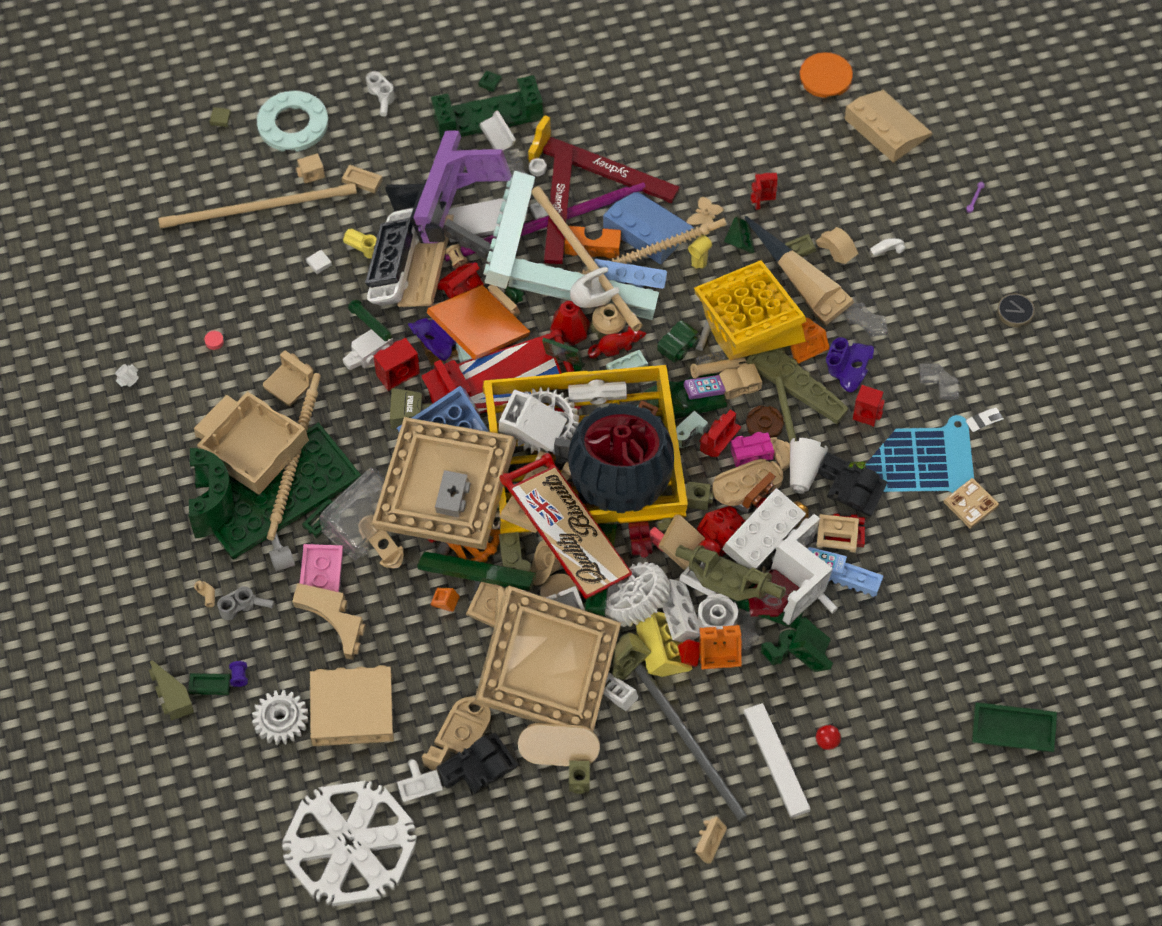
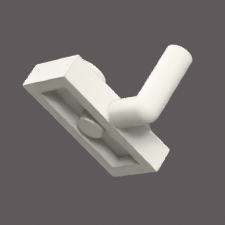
M413 759L408 761L413 777L397 782L403 802L443 790L437 770L420 774L417 761Z

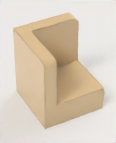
M431 746L428 753H424L422 756L423 766L431 770H437L436 767L449 760V747L444 746L443 750Z

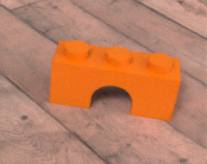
M568 226L591 257H606L609 259L619 257L621 230L603 229L600 238L590 240L585 236V227ZM565 238V254L571 256L578 255Z

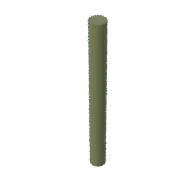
M778 376L774 379L790 443L792 439L795 438V441L797 439L781 376Z

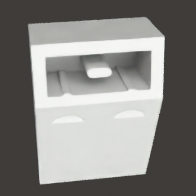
M514 389L499 420V432L553 452L555 438L560 437L567 418L533 396Z

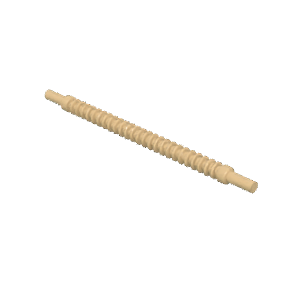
M723 218L710 224H701L699 228L696 226L695 230L691 228V231L686 230V233L681 232V235L676 234V237L671 236V239L666 238V241L661 240L660 243L657 241L655 245L652 243L650 247L647 245L646 248L642 247V250L637 249L636 252L632 251L631 254L627 253L626 256L622 255L621 258L617 256L616 260L612 258V262L627 264L628 262L632 263L633 260L637 261L638 258L641 260L643 256L645 258L647 255L652 256V253L657 254V251L662 252V249L667 250V247L671 248L672 245L676 247L677 243L681 245L682 241L686 243V240L689 239L691 241V238L696 239V236L701 237V234L707 235L710 231L727 225L726 221ZM588 268L587 271L583 269L581 274L586 275L590 273V270Z
M314 373L310 389L306 391L305 401L303 402L304 406L300 412V420H298V424L304 427L306 431L308 430L307 426H309L310 417L315 406V399L318 396L317 388L321 375L318 373ZM301 450L284 468V476H282L281 485L279 486L280 490H278L277 499L275 500L276 504H274L275 509L272 510L270 516L271 524L267 535L268 540L275 539L278 525L282 522L284 506L287 504V496H289V491L291 490V482H293V477L295 476V468H297Z

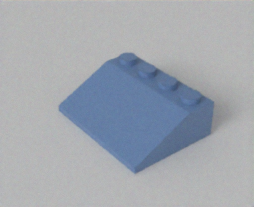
M634 192L616 202L603 215L604 229L621 230V240L639 250H642V247L646 248L647 245L650 247L652 243L655 245L657 241L660 243L661 240L666 241V238L671 239V236L676 237V234L681 235V232L686 233V230L691 231V228L694 230L693 226L639 192ZM677 243L676 247L672 245L671 248L667 247V250L662 249V252L657 251V254L652 253V256H647L661 265L680 244Z
M461 386L412 417V419L490 432L470 396ZM400 425L399 427H397V429H398L399 432H400V429H401V426H402V425Z

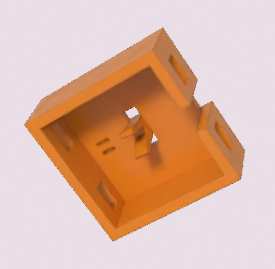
M739 625L723 626V629L717 630L716 627L699 628L701 669L741 667V631Z

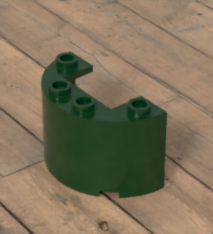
M190 448V467L195 468L196 488L209 487V498L189 499V519L194 537L198 539L216 533L224 523L229 521L234 510V495L228 471L222 460L210 451Z

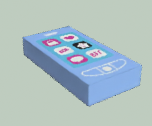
M808 547V550L833 568L831 574L842 576L847 556Z

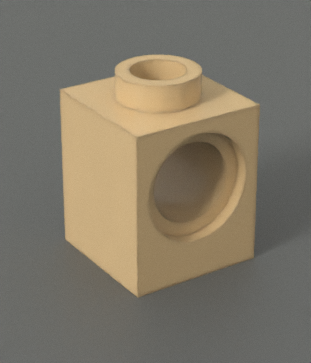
M318 153L297 160L298 167H296L298 177H302L304 184L325 178L324 168Z

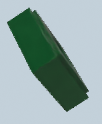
M486 70L478 82V86L495 92L502 81V76Z

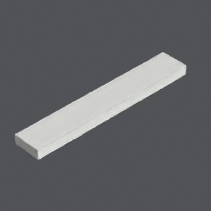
M763 703L744 709L746 719L790 818L810 812L808 802Z

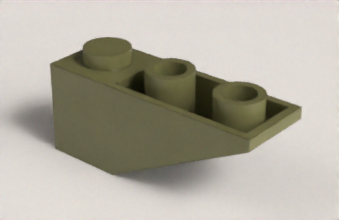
M153 660L150 661L152 669L149 670L152 681L157 680L158 686H155L158 698L163 697L164 703L161 706L164 714H169L172 721L193 713L194 710L186 687Z

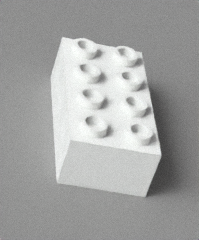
M776 488L725 543L722 550L738 564L749 569L751 567L758 569L768 555L772 553L776 545L802 521L806 513Z

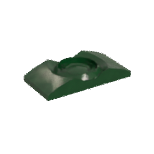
M717 374L698 376V378L716 376ZM691 376L685 380H691L694 378ZM685 380L669 381L674 419L687 417L694 411L700 414L727 407L724 394L690 400L684 387ZM657 385L645 390L644 393L656 392ZM658 399L647 400V403L659 408Z

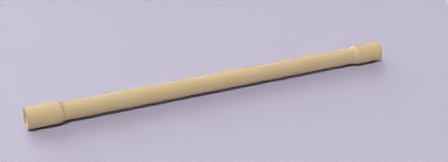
M355 183L329 189L200 212L158 218L161 229L184 223L335 196L357 194Z
M541 187L533 188L531 193L544 208L590 272L599 269L595 261L551 204ZM604 274L598 276L605 292L614 288ZM619 294L614 295L611 300L622 313L633 331L641 329L642 323L637 316L629 309Z

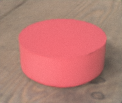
M210 331L205 335L204 340L207 348L217 350L223 346L224 339L220 332Z

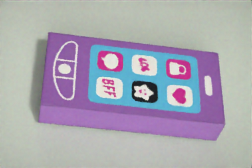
M719 375L685 380L684 387L690 400L721 395L726 391Z

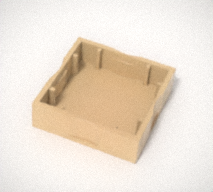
M247 391L229 410L226 417L215 425L197 444V447L218 456L226 466L228 475L259 495L309 439L304 427L287 416L274 411L267 403Z

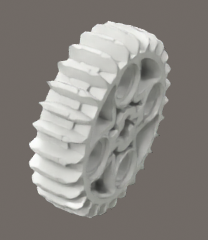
M540 387L539 392H536L533 388L532 394L526 391L525 394L533 396L540 402L549 403L548 407L555 410V405H557L564 411H556L567 418V425L564 426L559 439L571 440L579 425V415H577V408H574V402L569 403L570 397L564 399L563 392L558 395L557 389H555L552 393L549 387L546 391H543L542 387ZM515 438V440H518V446L524 444V451L528 447L531 448V454L534 452V450H537L538 453L540 451H545L546 453L549 452L548 450H545L543 448L537 447L535 445Z
M639 562L637 566L632 564L629 568L632 575L609 587L605 616L608 619L620 622L622 627L626 625L631 627L633 623L638 625L640 621L645 622L646 618H651L653 613H657L658 608H663L662 603L667 602L666 597L670 595L668 591L671 588L667 575L658 565H654V563L649 564L648 562H644V564Z

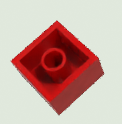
M406 338L394 342L390 347L382 349L374 355L376 376L388 391L420 374L418 353Z

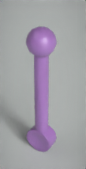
M979 182L977 185L978 189L973 200L966 208L968 213H972L974 210L973 206L981 189L985 186L983 182Z

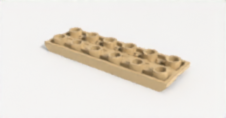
M447 215L445 222L447 219L453 221L454 215ZM445 236L444 242L420 243L419 241L415 245L407 276L408 287L404 290L401 301L397 303L398 307L433 306L449 240L448 237Z

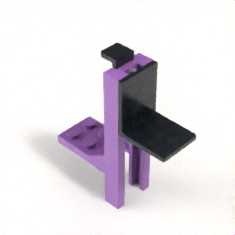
M445 131L426 184H392L385 186L394 212L413 208L410 219L420 243L444 242L445 235L442 228L457 189L478 181H510L512 175L502 149L457 150L461 139L459 131ZM465 166L468 173H463Z

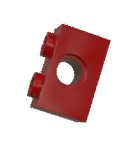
M862 385L855 401L853 420L874 427L876 421H880L883 414L882 409L885 400L882 398L884 392Z

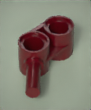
M648 521L628 523L632 556L641 555L642 558H646L649 554H652Z

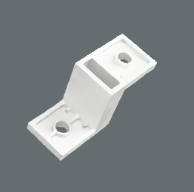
M815 514L809 519L805 518L797 530L793 529L786 540H781L776 545V554L772 558L771 570L776 569L800 587L797 592L794 590L787 599L789 602L784 609L783 621L788 625L825 592L833 570L831 566L806 548L813 542L820 518Z

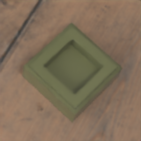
M213 107L210 125L228 127L231 110Z

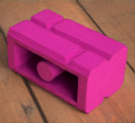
M756 432L749 437L738 436L731 440L730 450L736 467L758 459L772 460L774 457V448L768 432Z

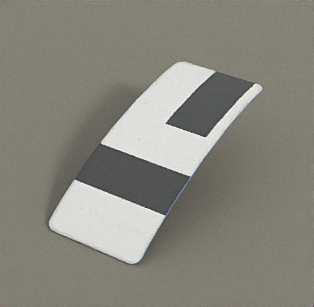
M993 408L967 419L966 423L972 432H975L1004 418L997 408Z

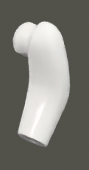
M885 239L870 249L874 256L895 249L897 253H902L906 247L901 239Z

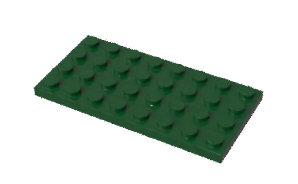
M319 422L306 431L309 441L303 446L301 454H299L300 458L298 459L297 468H295L296 472L294 473L293 482H291L292 486L290 487L289 496H287V504L284 506L283 519L278 525L277 532L317 508L328 498L331 499L362 479L359 471ZM284 468L259 495L233 477H229L234 495V510L229 521L224 523L219 528V531L213 535L232 560L267 539L271 524L270 516L272 510L275 509L274 504H276V496L278 495V490H280L279 486L281 485L282 476H284ZM209 490L195 499L209 498Z

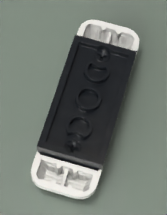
M413 208L393 212L387 218L386 223L380 224L365 282L369 287L367 299L373 304L383 306L398 303L402 299L404 290L408 287L407 276L415 245L419 242L410 219Z

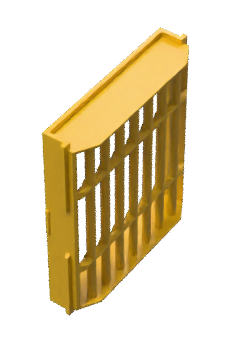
M666 365L589 372L576 371L554 375L484 381L483 394H485L489 431L497 434L499 423L496 422L495 413H503L506 405L494 406L493 395L511 394L514 389L520 392H531V394L533 388L538 392L540 387H542L543 391H546L548 387L550 390L568 389V385L588 384L593 380H603L605 383L657 381L656 392L627 394V399L606 400L603 404L617 403V405H620V402L658 399L659 409L656 416H661V420L670 434L674 448V467L667 485H671L673 495L660 496L653 504L647 505L642 510L636 512L617 513L616 511L601 510L598 506L591 505L590 503H584L583 505L597 524L609 522L630 523L662 520L663 518L672 519L675 515L686 517L688 503ZM590 401L574 402V406L596 405L590 403ZM586 415L579 416L578 422L580 423ZM549 453L553 461H555V455L553 453ZM538 454L514 456L510 465L532 463L536 460ZM526 474L512 480V482L522 481ZM575 486L571 487L575 494H580ZM503 487L498 504L500 515L507 504L506 501L512 497L510 492L505 493V487ZM500 518V534L532 532Z

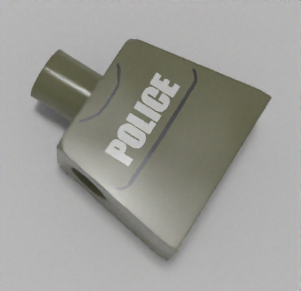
M392 388L390 408L391 429H397V427L402 425L404 417L412 418L432 404L423 403L422 393Z

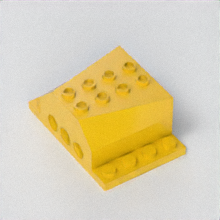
M762 260L694 287L695 294L702 302L706 319L716 342L729 360L806 342L802 323L806 322L805 315Z

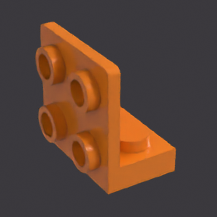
M806 318V322L802 323L806 342L790 345L793 359L798 364L830 349L825 329L809 318Z

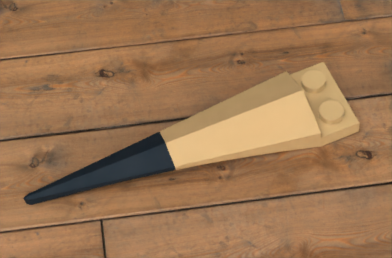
M744 215L746 222L777 261L813 314L825 326L854 304L853 299L840 285Z

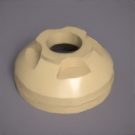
M614 303L598 306L592 316L593 326L603 334L618 333L626 324L624 316ZM606 310H612L615 314L611 317H607L604 315V312Z

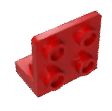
M726 506L706 513L696 530L705 539L715 540L721 548L720 555L724 556L727 554L722 550L725 543L745 523V520L737 513L736 509Z

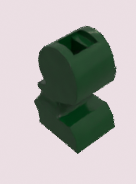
M788 629L779 634V648L775 647L772 642L762 644L761 653L773 666L782 664L783 660L788 656V648L796 632L795 630Z

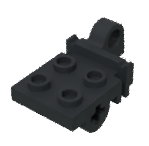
M827 452L818 469V473L828 480H835L827 497L832 500L834 494L838 495L837 501L871 517L888 482L881 479L876 472L867 468L861 469L855 463L851 468L849 467L850 461H845Z
M495 732L489 736L485 735L479 738L471 747L463 749L462 753L458 752L454 757L438 765L436 769L442 776L441 781L447 789L464 778L470 789L476 794L482 786L484 788L516 769L518 764Z

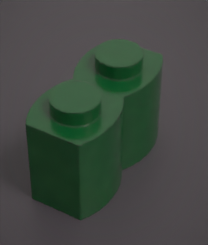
M680 320L659 341L657 351L673 363H676L678 360L681 361L686 356L687 350L694 348L698 344L699 332L683 320Z

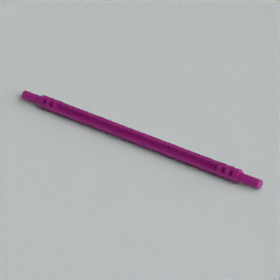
M643 182L629 188L624 187L569 207L567 220L620 201L634 192L642 191V188L646 186ZM548 215L523 224L520 237L546 228L548 225ZM492 235L483 240L491 244L492 239H496V237ZM463 246L460 249L464 257L476 253ZM445 254V261H450L449 255Z

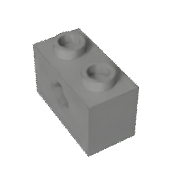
M444 470L435 505L436 513L460 517V513L464 512L466 500H464L465 493H469L471 486L467 475Z

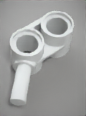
M370 72L366 76L368 92L379 97V102L381 103L380 115L385 117L387 116L388 105L394 102L393 85L379 72Z

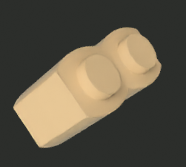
M745 363L737 369L728 368L719 374L726 390L724 393L726 399H733L762 389V380L755 364Z

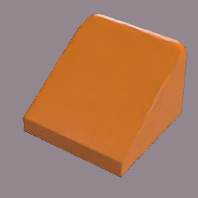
M437 588L430 605L453 612L460 596L453 588Z

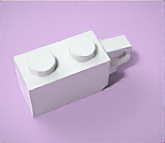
M372 329L352 341V351L343 358L344 365L349 370H352L360 365L365 368L368 365L374 364V355L378 351L390 347L393 344V338L383 341Z

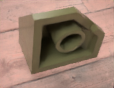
M628 632L616 644L612 673L615 678L625 680L651 653L638 635Z

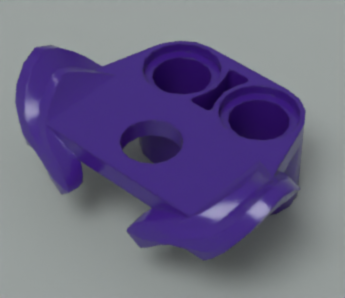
M423 318L414 323H408L412 333L416 334L425 347L433 352L435 356L442 361H446L449 358L452 346L457 342L433 319ZM425 335H431L434 337V339L429 340L425 337Z
M836 338L832 342L826 357L828 371L831 376L840 380L841 386L847 392L855 391L867 375L868 370L866 367L869 359H873L874 346L853 343L852 346H849L848 340L845 338ZM854 362H862L861 367H852V364Z

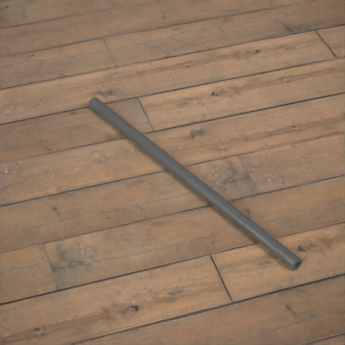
M620 630L616 643H618L619 639L623 636ZM641 663L635 671L738 821H744L748 817L648 673L645 666Z

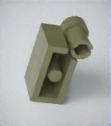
M519 533L499 534L502 566L531 572L530 563L527 560H522Z

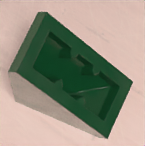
M735 217L724 242L752 254L754 253L750 226L745 220Z

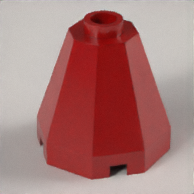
M568 300L562 303L553 315L550 333L560 329L563 334V342L574 346L587 339L590 322L581 308Z

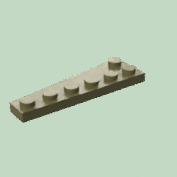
M782 348L754 354L746 360L748 364H755L758 373L774 384V378L781 376L786 392L835 424H838L848 413L849 408L828 391L823 384L815 381L810 376L811 374L807 370L804 371L796 360L787 356Z

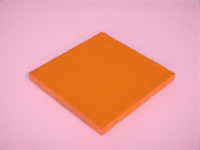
M483 285L429 307L427 310V314L474 360L526 338L530 334V331Z

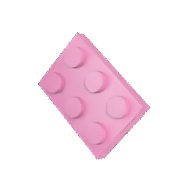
M304 544L300 584L339 592L343 545Z

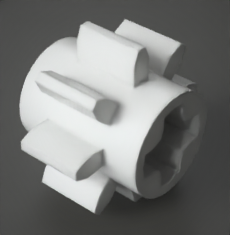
M123 364L115 373L117 375L115 381L120 386H132L139 378L136 373L138 369L132 364L128 366Z

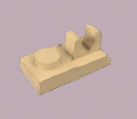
M718 817L705 820L703 824L707 827L706 830L699 831L702 837L697 844L695 852L705 863L712 862L727 829Z

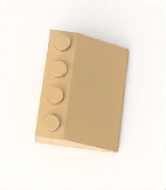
M884 90L861 96L846 106L845 120L893 163L932 135L928 128Z

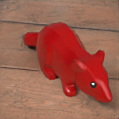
M629 326L626 332L607 334L600 339L598 344L588 349V356L591 359H595L601 353H604L606 356H615L623 348L631 350L632 346L630 344L644 338L646 332L641 330L633 331Z

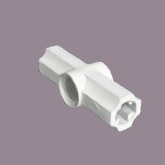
M593 380L588 384L568 385L569 403L590 401V403L598 405L605 403L606 400L627 399L625 382L605 383L603 380Z

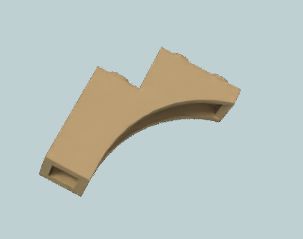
M297 583L292 601L294 607L311 611L328 621L342 640L345 658L354 660L355 654L358 655L360 650L359 637L360 635L363 636L365 631L362 617L342 613L346 611L347 607L344 593Z

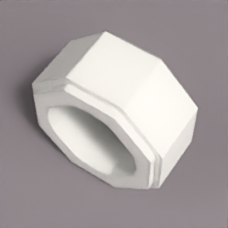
M539 158L531 160L529 164L531 174L538 177L544 175L547 170L545 161Z

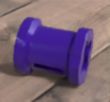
M243 661L230 663L229 669L232 672L230 685L234 687L247 685V663Z

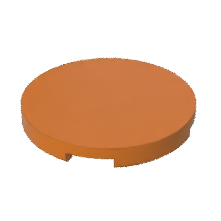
M833 53L814 54L803 62L800 69V79L805 90L817 97L827 98V96L841 95L848 90L852 82L853 72L850 64L841 56Z

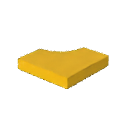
M546 115L543 116L536 127L534 140L528 150L529 163L531 160L540 157L544 146L551 136L550 117Z

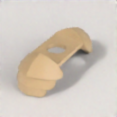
M374 515L363 517L358 524L359 533L364 541H370L382 560L379 563L387 568L400 567L404 557L402 546L397 547L387 531L378 530L373 527L371 523ZM383 539H387L389 542L386 549L379 548V542Z

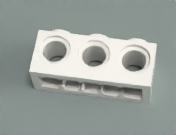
M669 579L671 589L668 592L670 595L666 597L667 602L662 603L672 639L679 642H684L688 639L695 640L699 637L700 625L687 586L681 581Z

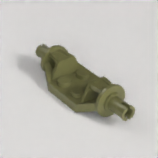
M679 545L676 549L675 556L689 561V569L694 572L701 585L736 601L753 597L762 599L766 593L778 599H782L785 595L786 588L772 583V575L769 572L764 574L753 567L749 569L718 556L716 552L706 550L702 545H698L695 550L686 548L683 545ZM702 562L706 564L704 570L700 567ZM752 583H753V584H758L757 588H749V587H750V585H751Z

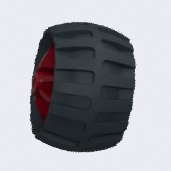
M613 403L603 408L598 407L594 409L590 415H586L581 420L569 446V469L576 489L591 505L594 504L604 511L610 510L617 513L636 512L642 510L647 505L653 504L666 489L674 467L673 443L662 420L658 416H654L650 410L644 407H636L634 404L617 405V403Z

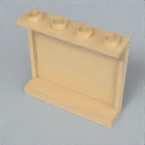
M380 665L375 668L357 667L355 669L337 668L335 670L317 669L316 671H310L312 745L326 746L393 742L391 667Z

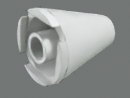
M795 438L791 440L790 487L793 488L794 492L803 494L805 491H809L818 473V469L828 452L826 445L823 448L820 446L821 442L807 438H799V441H795Z

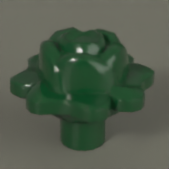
M509 286L504 289V294L516 305L518 302L523 301L522 296L524 292L521 289Z

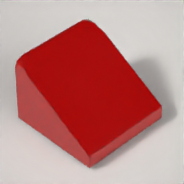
M688 639L679 644L678 650L681 662L696 667L699 660L700 643Z

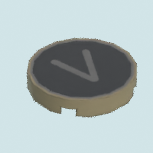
M1017 293L1004 296L999 301L997 314L1002 323L1014 328L1028 325L1032 321L1035 312L1032 301L1026 296Z

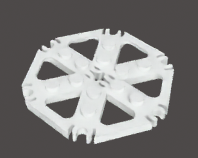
M366 781L319 787V791L314 790L316 799L310 800L306 796L305 799L308 805L303 800L301 801L282 841L283 850H291L290 854L284 855L285 864L313 899L315 895L317 901H320L322 896H328L326 903L327 905L332 903V906L381 899V896L377 891L385 897L384 887L389 886L392 890H395L393 882L397 886L399 885L417 840L416 835H408L410 831H415L414 822L386 788H384L382 793V786L379 785L376 791H372V782L367 783ZM346 792H356L358 794V799L348 821L342 817L330 802L332 795ZM382 802L387 803L399 818L395 825L369 828L375 812ZM311 813L329 835L299 838L296 833L303 817ZM345 837L350 841L354 839V848L350 845L345 846ZM402 847L403 851L395 869L391 871L386 870L371 852ZM331 857L322 878L317 882L311 881L300 867L301 861ZM353 864L368 882L369 887L364 891L343 893L341 887Z

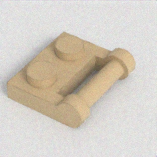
M820 514L816 548L844 549L856 553L859 518ZM824 536L849 538L851 542L824 540L823 538Z

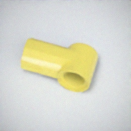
M348 229L343 242L363 252L366 258H372L377 238L374 235H364L354 229Z
M705 235L698 237L688 247L692 266L696 269L704 268L707 265L708 250L712 247V242Z

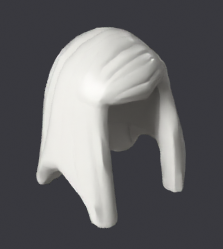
M603 267L587 273L572 285L570 298L575 305L582 308L607 305L611 302L610 299L619 293V288L615 287L604 292L598 276L607 273L608 268Z

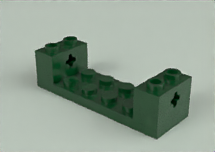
M534 75L517 78V92L452 106L448 93L431 97L432 115L440 142L445 131H459L461 137L483 133L480 123L493 117L496 111L500 113L508 127L539 121L543 118V101Z

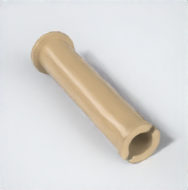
M742 357L699 365L691 364V375L696 379L698 376L719 373L728 368L737 369L742 365L739 362H744L746 359Z

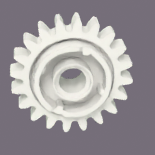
M283 690L281 695L274 691V697L267 693V700L259 699L261 706L255 705L257 712L252 713L254 718L252 722L253 726H256V733H260L261 739L267 737L268 743L275 739L276 745L279 744L280 740H283V743L286 745L288 738L294 742V735L302 736L300 729L306 730L304 723H308L309 720L307 717L308 709H305V702H301L300 696L294 698L293 692L286 696V692ZM280 715L285 716L281 720L276 719Z

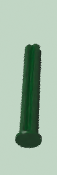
M356 299L349 303L348 310L356 314L383 341L392 339L391 332L362 306L361 301Z

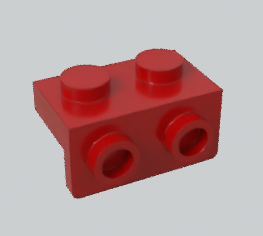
M777 173L755 175V182H752L753 193H751V203L755 204L756 210H760V201L776 200Z

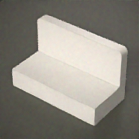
M498 111L494 112L493 117L480 123L482 131L494 149H502L505 152L513 148L516 139Z

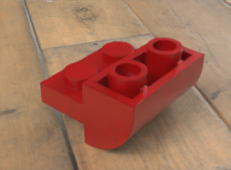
M730 409L726 415L723 414L719 420L713 422L709 432L702 435L699 441L702 453L710 457H718L740 431L741 426L735 423L736 413Z

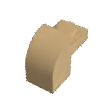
M838 227L832 231L824 232L816 240L818 247L830 250L835 262L846 264L858 255L852 239L845 231Z

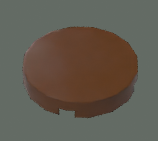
M757 406L748 413L746 419V428L751 436L756 432H768L770 438L778 437L784 426L782 414L772 406Z

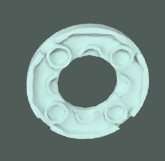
M288 91L278 93L262 105L257 116V126L261 138L269 146L280 151L295 149L296 152L308 149L318 143L327 131L328 115L325 106L318 98L306 92ZM287 108H301L308 113L310 121L303 130L296 133H287L278 129L275 124L276 117L282 110H287Z

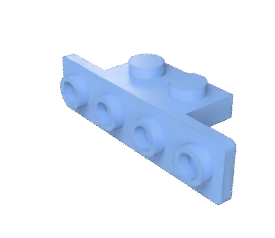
M600 259L594 260L599 268H608V272L604 273L608 280H614L622 284L631 283L639 288H643V286L665 288L666 270Z

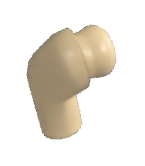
M197 581L194 588L205 597V606H215L214 588L204 581Z

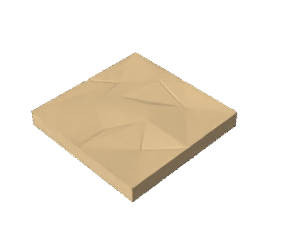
M404 417L371 524L378 530L485 550L504 487L500 482V475L508 473L516 446L514 436ZM444 470L465 474L468 477V482H471L469 493H465L464 500H466L465 510L460 513L459 518L436 513L435 505Z
M508 586L504 591L474 703L536 723L585 726L593 732L621 623Z

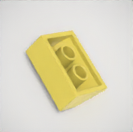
M653 613L651 618L648 617L645 619V622L640 621L636 625L639 638L651 651L645 658L649 674L664 677L692 670V666L681 662L678 645L682 642L672 639L664 613Z

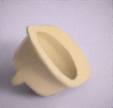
M544 540L538 544L531 565V572L536 573V579L533 583L535 586L544 584L550 574H553L561 566Z

